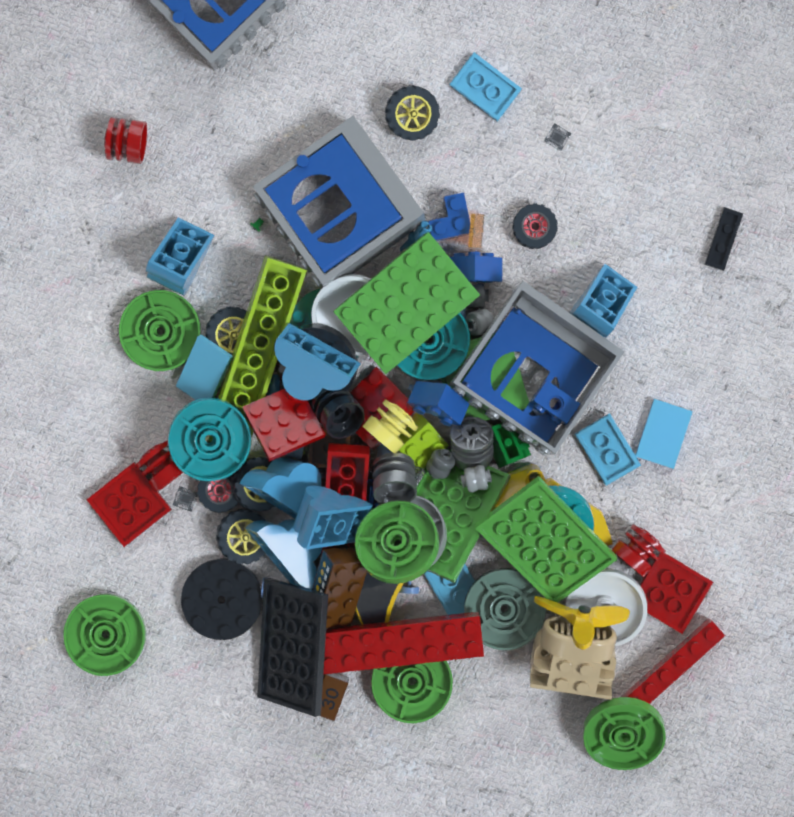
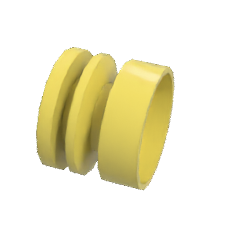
M385 399L383 404L389 410L385 412L378 407L377 410L382 418L379 420L371 416L363 427L395 454L404 445L399 435L402 433L410 438L412 435L406 430V427L409 426L414 431L418 427L415 425L412 417L403 409Z

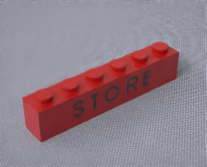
M708 618L621 697L636 698L650 704L726 635Z

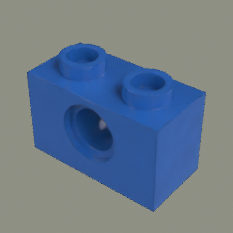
M548 380L543 382L530 401L534 404L533 408L541 414L547 413L551 416L549 419L559 426L560 424H567L580 406L579 402ZM551 399L558 401L559 407L557 410H553L550 407Z

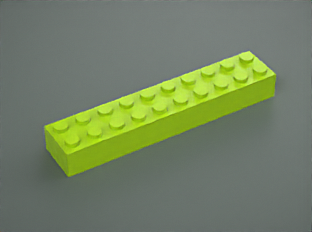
M266 255L264 256L232 354L234 357L228 367L218 399L232 404L242 413L248 423L251 438L253 430L242 411V407L266 396L277 362L275 343L279 335L290 323L307 272L303 267ZM211 435L205 437L206 442L213 440Z

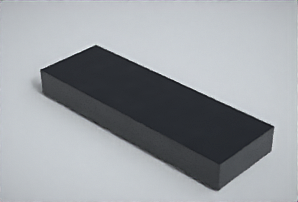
M726 207L723 208L704 265L720 271L725 270L744 213Z

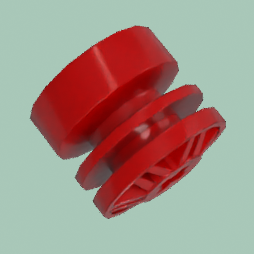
M111 117L104 138L106 159L113 160L115 156L117 161H121L124 153H126L128 163L142 164L147 144L146 121L132 120L128 129L125 119H120L118 125V119Z
M168 440L152 447L135 464L137 470L145 465L147 466L141 473L142 476L149 473L153 474L148 484L155 493L159 492L183 473L171 459L170 451H165L168 448Z
M632 524L630 528L636 535L633 537L630 533L626 532L625 535L630 542L626 544L619 540L611 550L638 574L645 577L652 569L647 559L650 557L658 561L659 558L653 552L657 550L663 555L666 550L647 530Z

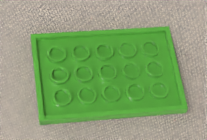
M427 231L333 310V312L382 371L387 374L479 297L480 294Z
M456 465L450 470L449 476L444 479L433 478L432 475H429L426 467L416 483L417 496L429 500L438 508L447 528L445 549L437 562L427 570L428 572L453 583L457 580L480 536V533L475 529V523L494 510L511 478L510 474L491 466L485 468L490 470L492 482H488V489L469 492L467 487L463 488L461 475H464V470Z
M539 476L475 523V529L546 599L557 603L617 560L616 554Z

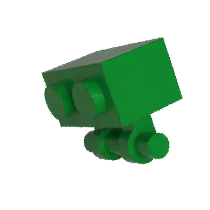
M502 423L492 427L493 457L498 469L531 456L529 443L526 444L518 438L519 434L515 431L509 432L501 426Z

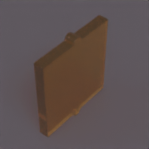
M471 214L468 248L482 247L485 214Z

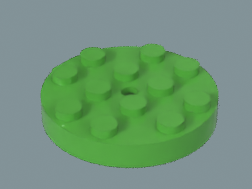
M153 290L137 296L125 308L119 324V338L125 353L137 365L153 371H169L185 364L197 337L201 335V323L194 307L182 296L166 290ZM163 327L165 330L164 334L159 335L157 329Z
M391 501L377 506L364 517L356 533L355 548L361 564L371 576L382 582L399 584L420 577L431 567L439 550V534L433 519L422 507L407 501ZM397 540L402 541L400 545H394Z
M98 594L83 600L71 611L64 627V644L71 660L82 670L98 676L115 675L128 669L141 655L146 642V626L141 613L130 601L114 594ZM103 631L109 632L108 638L102 636Z
M447 661L373 669L372 692L382 711L397 721L404 723L427 721L444 709L451 696L453 679ZM409 678H415L416 683L410 685L408 683Z
M630 697L612 698L597 705L586 717L583 725L584 745L588 754L605 767L616 770L637 769L652 762L663 750L666 740L664 721L660 713L645 701Z

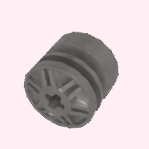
M479 417L463 418L461 425L452 426L450 443L455 465L462 470L478 465H484L485 468L489 466L493 459V430L491 425Z
M386 453L373 461V494L378 503L384 504L391 501L411 502L415 499L417 495L415 464L410 456L403 453Z

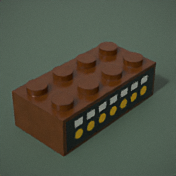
M355 546L323 549L312 590L328 594L326 628L351 626L367 573L357 556Z

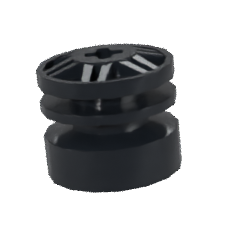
M345 387L336 391L323 388L311 404V408L319 423L322 424V427L332 438H347L356 433L364 422L365 413L363 407Z

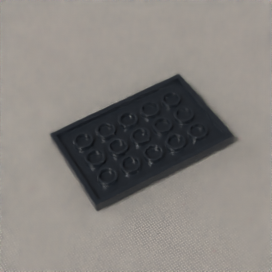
M272 578L264 579L258 698L314 717L321 716L328 594Z

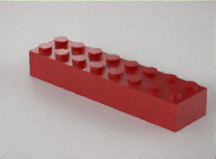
M479 611L327 628L323 675L484 657Z

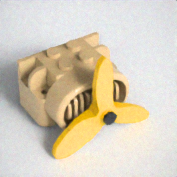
M535 596L534 602L559 615L549 617L544 622L543 629L538 631L534 638L530 658V687L611 700V686L615 678V644L617 635L610 625L626 621L629 618L630 610L622 606H595L590 608L585 605H580L578 609H572L552 600Z

